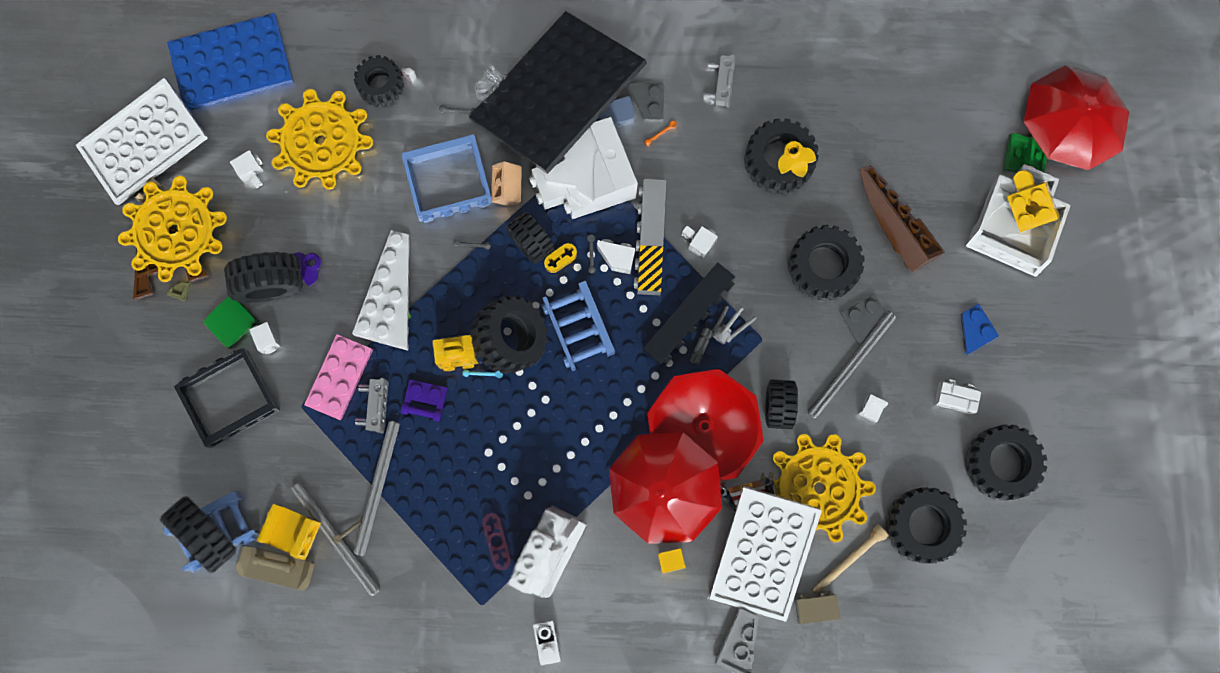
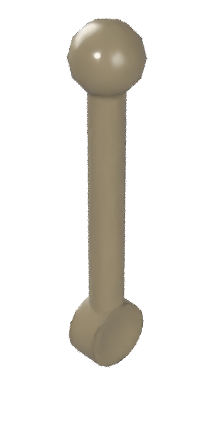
M363 516L361 520L342 534L334 536L333 541L340 543L344 536L362 523Z

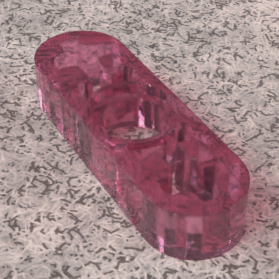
M490 513L483 518L482 522L493 565L499 570H505L511 564L508 545L500 517ZM489 517L497 519V523L494 526L495 530L500 528V533H493L489 536L488 532L492 531V527L486 523L489 521ZM494 536L502 538L503 543L500 547L496 548L492 545L491 540ZM505 547L506 552L501 553L503 558H507V562L502 567L501 564H497L499 554L494 555L493 551H499Z

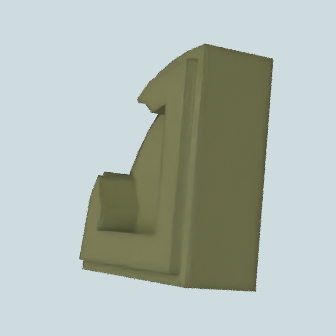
M181 282L171 287L166 295L186 301L192 283Z

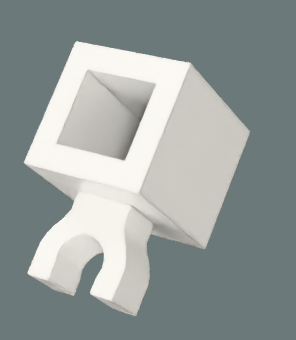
M249 150L230 161L243 182L250 180L256 189L263 185L257 176L263 172L260 166L263 162L257 154L253 155Z
M688 226L682 232L683 237L692 241L688 249L705 259L718 238L714 230L708 227L704 228L703 226L698 233Z

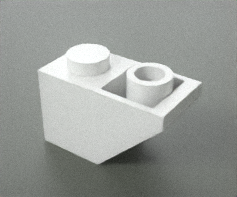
M608 239L598 240L597 249L610 269L630 274L635 248L626 243H621V245L613 244L614 242Z
M553 621L534 624L533 628L540 665L560 662L561 655Z

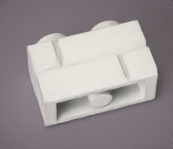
M945 379V381L938 384L934 405L972 415L978 410L981 390H977L976 386L971 384L961 386L957 385L955 380Z

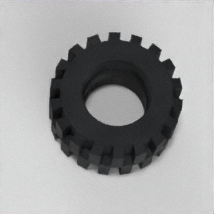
M376 55V58L370 56L368 57L369 60H362V65L358 64L356 67L358 72H354L356 78L354 83L361 98L364 101L366 100L369 105L373 103L374 107H378L379 104L382 107H386L387 103L390 105L394 104L393 100L397 101L399 99L398 94L402 95V88H404L403 77L398 66L395 65L392 59L389 61L386 56L382 59L380 55ZM377 75L389 77L388 82L381 88L369 86L371 80Z
M523 212L506 226L510 238L531 262L537 264L554 250L550 237L528 213Z
M771 379L767 385L765 398L766 425L768 428L793 429L798 411V388L796 382L792 380Z

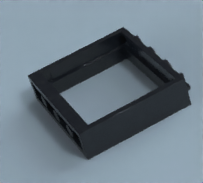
M244 348L236 351L233 350L230 352L231 355L226 358L216 359L213 365L198 369L195 375L182 378L174 386L204 446L207 448L217 446L280 411L249 351ZM245 360L268 404L210 435L188 390Z

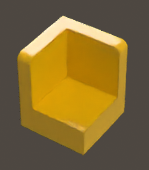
M681 548L658 554L662 573L686 568Z

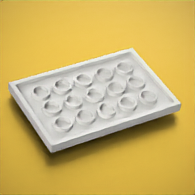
M163 78L77 143L76 147L114 203L120 205L144 187L151 178H156L208 139V137L170 82Z
M744 486L710 593V599L787 621L820 518L821 508Z

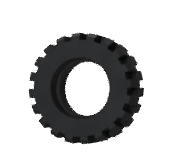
M780 118L774 119L773 123L767 121L763 123L762 127L759 126L749 139L744 157L746 171L751 174L750 179L753 182H758L757 186L762 189L764 186L768 188L767 192L772 193L773 190H776L777 194H783L784 191L791 193L794 192L795 188L800 189L805 182H808L816 168L819 158L817 154L819 150L818 145L814 144L816 139L814 135L808 134L810 130L807 127H800L801 123L797 121L795 124L791 123V119L787 118L784 121H780ZM796 141L803 147L812 149L815 153L816 161L808 163V170L804 177L796 176L791 170L781 174L779 170L767 163L764 157L765 148L772 143L788 144L789 142Z
M822 225L821 228L816 226L811 228L809 232L806 231L802 234L792 248L790 258L788 259V265L790 266L789 275L793 276L792 282L794 285L798 284L801 293L805 291L808 293L809 298L818 297L819 301H824L825 299L831 301L837 297L844 296L857 284L864 270L862 264L865 262L864 255H861L863 251L861 245H856L857 239L855 236L849 237V231L845 229L843 232L839 231V227L835 225L832 228H829V225ZM821 247L829 248L840 256L843 270L838 277L825 279L812 271L809 265V256L814 249Z
M263 252L241 256V258L229 261L224 268L227 294L230 299L237 302L258 303L279 300L297 294L303 287L300 260L296 255L288 254L287 252Z
M508 295L496 299L483 306L476 313L475 319L472 321L471 326L474 327L471 330V337L474 340L472 341L473 348H476L478 358L481 357L483 359L482 363L486 366L490 365V369L495 372L499 371L503 374L515 373L531 367L541 359V355H544L546 351L544 346L548 343V338L546 337L548 330L544 325V317L540 316V311L537 307L534 308L530 301H524L525 299L522 297ZM502 319L510 322L518 334L519 343L517 350L511 349L502 338L500 331Z
M1007 424L992 427L979 433L978 437L972 440V446L966 452L969 458L965 459V465H969L967 475L972 476L973 480L971 483L974 486H978V491L982 494H988L989 498L1003 501L1023 498L1030 495V492L1036 491L1039 488L1037 484L1042 483L1045 478L1042 476V473L1047 472V466L1044 465V461H1047V456L1042 454L1041 450L1044 447L1042 444H1037L1038 438L1034 434L1029 435V430L1025 428L1019 429L1017 425L1007 426ZM1006 444L1012 447L1020 457L1021 470L1016 479L1012 481L1000 479L992 470L990 463L991 453L998 445Z
M934 487L917 488L901 494L900 498L895 499L892 503L893 507L887 513L889 520H886V526L889 527L887 532L888 538L891 537L893 541L891 545L899 550L898 553L901 556H905L913 562L932 564L948 560L949 556H954L957 553V548L962 547L964 543L961 541L962 537H966L967 533L964 530L967 520L962 518L964 511L962 508H958L957 504L959 502L955 498L951 499L949 493L941 492L938 488ZM920 507L934 509L942 521V533L939 539L932 544L919 543L910 531V517Z
M182 497L161 515L160 522L209 573H215L236 554L237 548L189 497Z

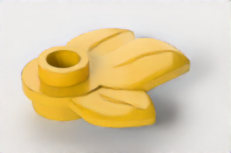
M789 142L785 146L784 154L779 158V171L781 174H784L791 170L796 176L804 177L808 170V163L816 161V156L812 149L803 147L799 142ZM796 149L798 151L797 153L792 154L791 150Z

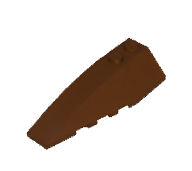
M873 166L862 167L860 173L872 209L886 236L893 245L894 251L904 260L905 266L914 272L945 253L920 218L915 219L911 215L910 211L912 209L908 205H902L898 200L899 195L886 187L887 182Z

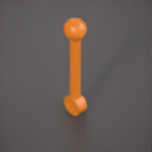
M671 121L666 128L651 138H646L644 144L648 146L654 139L669 129L676 128V121Z

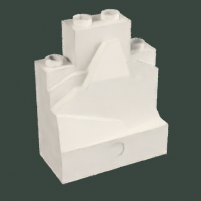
M611 117L594 122L548 174L537 167L531 169L532 176L529 177L532 187L537 189V201L543 205L544 210L564 204L566 213H570L572 219L635 199L638 185Z
M1024 164L1019 171L1028 170L1032 173L1035 184L1047 181L1052 196H1054L1059 179L1041 172L1032 166ZM999 175L992 184L979 220L972 228L966 246L1036 277L1052 261L1071 205L1060 199L1053 198L1060 215L1059 219L1020 232L1007 198L1009 194L1017 192L1014 181L1007 176Z
M555 506L548 508L538 527L533 531L515 567L516 570L509 585L526 594L535 593L542 598L550 597L588 523Z

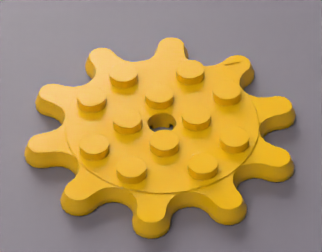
M308 89L303 94L304 103L300 108H293L286 103L281 104L278 108L279 114L284 118V126L280 129H270L266 134L269 142L277 143L281 146V152L273 158L272 166L277 170L288 166L293 167L296 172L293 183L298 188L306 186L311 178L318 177L321 179L323 187L331 190L336 186V174L339 171L345 170L352 175H357L361 172L362 167L356 161L355 154L361 149H370L373 146V139L358 132V126L367 119L366 111L364 109H357L353 112L346 111L344 109L346 96L342 91L334 92L330 100L323 102L318 99L315 90ZM318 136L325 137L322 145L316 143Z
M183 176L175 177L171 188L167 191L160 190L154 182L146 183L143 188L146 194V201L142 205L127 203L122 209L123 214L132 219L133 226L130 230L119 234L118 242L123 246L134 245L137 248V255L131 262L132 268L140 271L149 264H155L158 267V278L162 282L170 281L175 269L178 267H185L192 276L199 275L202 271V266L199 262L200 256L205 252L219 254L223 249L222 243L214 239L212 233L216 227L226 223L227 216L221 211L211 212L208 210V203L213 198L212 189L203 187L197 193H189L187 191V180ZM172 225H177L178 232L170 234L169 228Z
M801 434L797 438L798 452L795 455L789 456L782 451H778L773 455V462L781 469L780 477L773 480L778 492L777 496L821 508L822 511L816 530H825L832 542H839L843 538L841 526L844 521L851 520L858 525H862L867 521V514L859 507V500L862 496L873 495L876 491V486L873 482L863 481L858 476V470L865 464L866 457L861 452L854 453L849 457L844 456L840 451L841 438L836 434L830 435L822 447L815 446L809 435ZM817 482L824 485V491L821 494L814 490V485Z

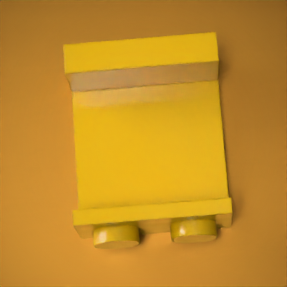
M273 504L267 512V519L259 531L257 541L285 551L294 558L305 560L321 523L283 506Z

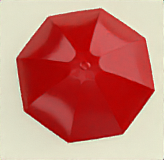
M1065 65L1031 83L1024 124L1048 159L1090 170L1123 151L1129 111L1106 77Z
M720 369L674 376L647 413L650 434L684 432L718 462L720 481L737 478L764 442L757 396Z
M684 432L638 435L610 467L613 513L648 544L693 542L722 509L718 462Z

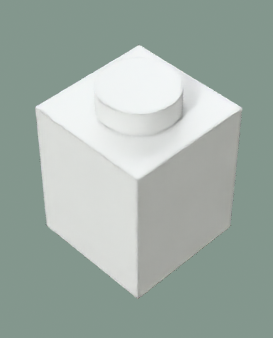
M266 322L249 329L259 352L269 354L280 346L273 326L270 323Z

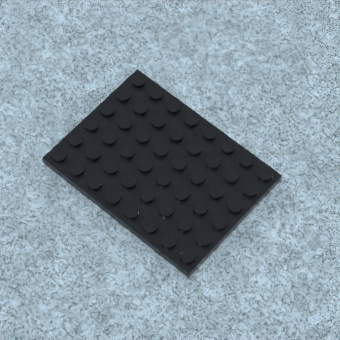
M565 11L470 114L469 118L479 127L548 174L643 69L647 62L643 57Z

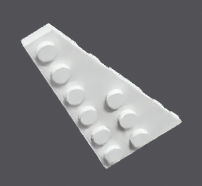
M390 231L352 333L357 337L407 351L410 236L408 234Z

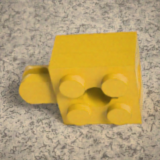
M1021 170L1017 172L1013 178L1017 192L1009 194L1007 198L1019 231L1022 232L1058 220L1060 215L1048 182L1035 184L1030 171Z
M466 335L433 340L435 364L440 369H443V371H453L455 367L463 366V369L473 368L474 364H479L476 354L477 350L472 345L473 337Z

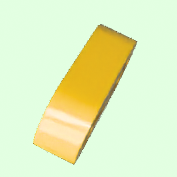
M567 243L548 255L544 261L546 270L556 273L574 261L577 256L576 247L573 244ZM565 249H568L569 251L573 250L571 257H569V255H566L562 258V256L565 254ZM551 259H552V261H556L557 259H560L559 261L556 262V266H557V267H555V268H554L553 266H550V267H549V265H550L549 261H550Z

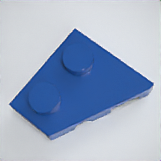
M979 304L961 314L966 355L999 337Z

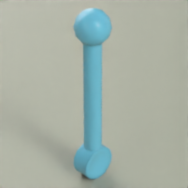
M465 369L462 372L464 377L481 375L501 378L503 376V373L499 371L476 372Z

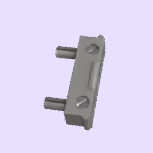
M733 54L730 56L721 55L720 62L707 63L708 68L719 69L716 93L704 92V98L715 99L716 106L730 107L735 68V56Z
M380 378V380L370 379V385L358 386L359 391L369 392L367 418H356L355 421H360L355 422L356 425H366L365 430L384 433L388 380Z

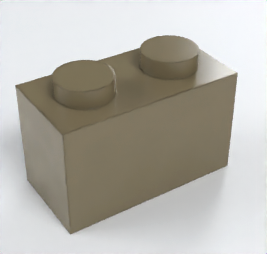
M831 591L819 592V596L812 597L811 594L799 595L800 599H795L799 624L840 619L837 595H831Z

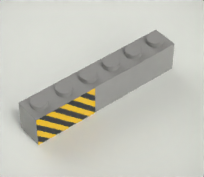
M644 179L643 185H639V196H642V203H638V214L641 215V222L637 221V233L641 234L640 240H636V251H640L639 259H635V270H639L638 277H634V288L638 289L637 294L660 295L666 180Z

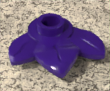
M301 252L293 253L300 260L302 280L308 286H311L318 279V269L322 264L321 258L315 253H308L306 255ZM311 260H315V264L313 266L309 265Z

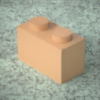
M508 162L492 165L491 202L506 206L521 203V166Z

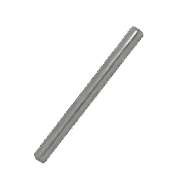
M888 311L809 409L808 413L812 417H818L896 319L894 313Z
M389 421L354 549V554L364 556L400 426L398 422Z
M295 484L291 490L313 520L321 523L319 528L371 596L378 593L380 588L344 540L341 539L340 543L333 541L334 536L339 535L302 484Z

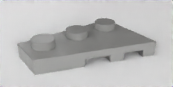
M738 608L714 662L715 664L734 673H751L752 662H754L753 652L758 616Z

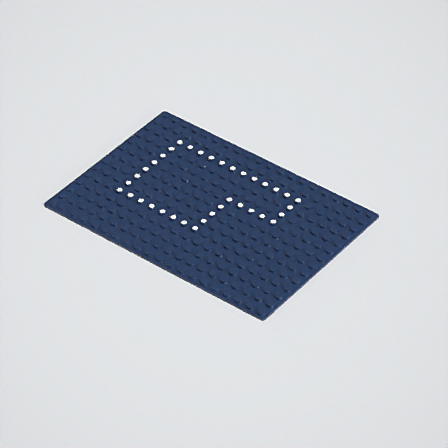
M535 194L481 243H490L491 248L489 250L483 247H476L409 308L411 318L408 319V351L375 341L366 346L373 349V352L342 420L305 406V402L301 406L304 412L371 485L389 421H394L400 424L381 496L480 605L486 604L511 580L516 570L515 567L533 531L538 527L548 508L555 506L574 517H578L611 485L610 467L638 435L650 434L647 413L674 376L720 369L725 374H728L762 342V337L749 325L729 343L725 342V344H722L711 336L708 339L709 343L703 356L701 355L700 363L697 365L690 362L703 328L712 330L716 326L725 306H728V310L721 326L722 324L727 325L737 312L723 298L716 307L712 305L709 309L711 313L704 321L700 320L696 324L698 326L697 330L692 335L688 334L684 338L685 344L679 350L676 348L672 352L674 356L667 365L663 363L659 366L643 352V348L703 280V277L664 238L661 294H637L638 289L634 288V277H638L639 270H635V259H639L640 251H636V240H640L641 233H637V221L641 222V215L638 214V210L629 201L572 219L570 213H566L564 204L544 210L543 205L538 203ZM526 212L538 222L553 242L554 250L548 255L562 245L570 243L577 249L576 259L556 273L548 272L544 265L547 256L537 264L531 262L510 238L506 226L520 214ZM589 235H594L595 237L593 257L596 271L593 274L588 271L590 267V248L587 238ZM608 239L613 241V244L621 245V243H626L635 248L630 274L610 269L597 249L598 240ZM565 249V254L562 256V258L566 255H569V257H571L573 250L569 251L568 249ZM551 259V260L549 261V263H550L549 267H550V266H553L554 268L557 267V266H556V262L559 261L560 259H557L556 261H552V259ZM586 281L615 354L607 357L606 352L603 354L602 352L575 362V370L572 371L570 367L566 368L562 358L565 356L550 316L549 314H544L541 304L544 303L543 297H547L548 302L551 303L576 293V290L579 289L578 283ZM508 295L522 297L525 299L524 301H530L534 308L537 307L540 311V316L544 317V325L548 330V334H546L548 343L544 346L546 351L544 355H541V359L531 367L515 373L503 374L501 378L481 375L464 377L462 374L463 370H465L463 366L455 367L453 371H443V369H440L435 364L433 340L471 335V330L474 329L471 325L476 313L483 306L496 299ZM579 299L554 309L552 312L557 321L582 311L587 306L584 300L580 301ZM740 315L731 325L730 329L732 332L730 334L746 323ZM585 317L559 329L563 338L590 328L594 323L591 317ZM502 319L500 326L502 338L511 349L517 350L519 343L518 334L510 322ZM591 335L566 346L570 356L599 345L598 343L601 340L599 335ZM481 357L478 358L479 364H474L473 368L467 369L476 372H495L490 369V365L486 366L482 363L483 359ZM380 378H384L389 382L385 430L383 434L365 430L366 425L355 424V422H360L355 421L356 418H367L369 392L359 391L358 386L370 385V379L380 380ZM409 379L448 388L440 422L434 421L433 418L415 414H401ZM411 401L410 405L433 411L437 407L417 401Z

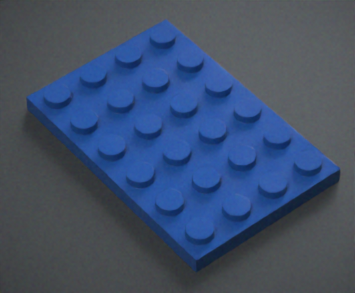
M275 13L167 42L180 97L189 111L294 82Z

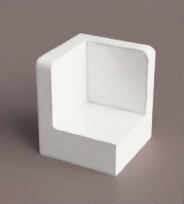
M870 394L866 397L859 415L876 423L883 409L887 407L888 402Z

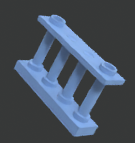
M586 281L578 283L579 289L576 290V293L551 303L548 302L547 297H543L544 303L541 304L544 314H549L565 353V356L562 358L566 368L570 367L572 371L575 370V362L602 352L603 354L606 352L607 357L615 354ZM579 299L580 301H585L587 307H584V310L556 321L552 310ZM585 317L592 318L594 324L590 328L563 338L560 327ZM591 335H599L601 340L598 343L599 345L570 356L566 345Z
M233 491L201 508L208 517L213 519L215 525L234 546L243 542L245 544L250 543L259 534V530L253 529L250 531L238 507V501L243 499L239 491ZM226 507L231 510L243 534L234 540L231 539L220 516L221 510ZM166 527L163 528L166 536H174ZM180 543L189 564L181 567L182 570L192 573L201 569L202 565Z

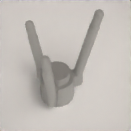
M725 306L716 326L712 329L714 332L712 336L722 344H725V342L729 343L737 334L755 321L757 317H752L730 334L732 332L730 329L731 325L744 308L740 307L727 325L722 324L721 326L728 310V306Z

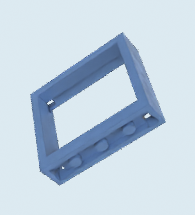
M474 134L401 153L417 217L420 222H431L436 217L442 216L445 218L452 216L455 212L460 211L464 213L470 211L471 208L477 206L483 208L487 207L489 203H493L491 202L492 198ZM473 149L485 195L423 211L411 165Z

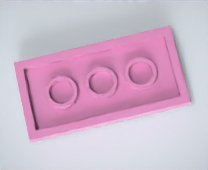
M337 334L304 405L342 420L373 349Z

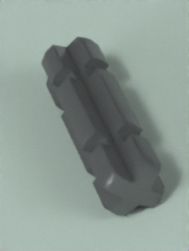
M703 328L690 362L697 365L700 363L701 355L703 356L709 343L708 339L713 334L712 330Z

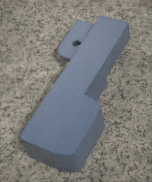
M627 96L614 100L595 122L611 117L615 128L633 123L635 111L630 97Z

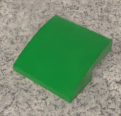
M1016 133L1009 134L1004 170L1017 173L1025 164L1045 173L1047 157L1033 136L1028 138Z
M228 296L207 316L203 324L227 349H232L243 335L250 332L249 329L253 328L258 320L241 302L233 301Z

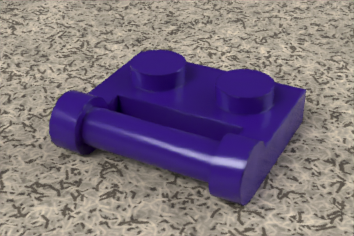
M409 379L401 414H415L433 418L434 421L440 422L448 388ZM411 401H417L437 407L433 411L410 405Z

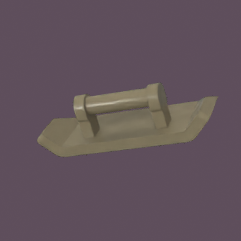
M246 545L240 546L235 563L238 575L305 591L310 584L315 563L312 561L297 559L292 556Z

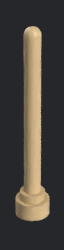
M879 524L872 529L871 536L816 584L812 592L819 594L873 544L884 541L889 536Z

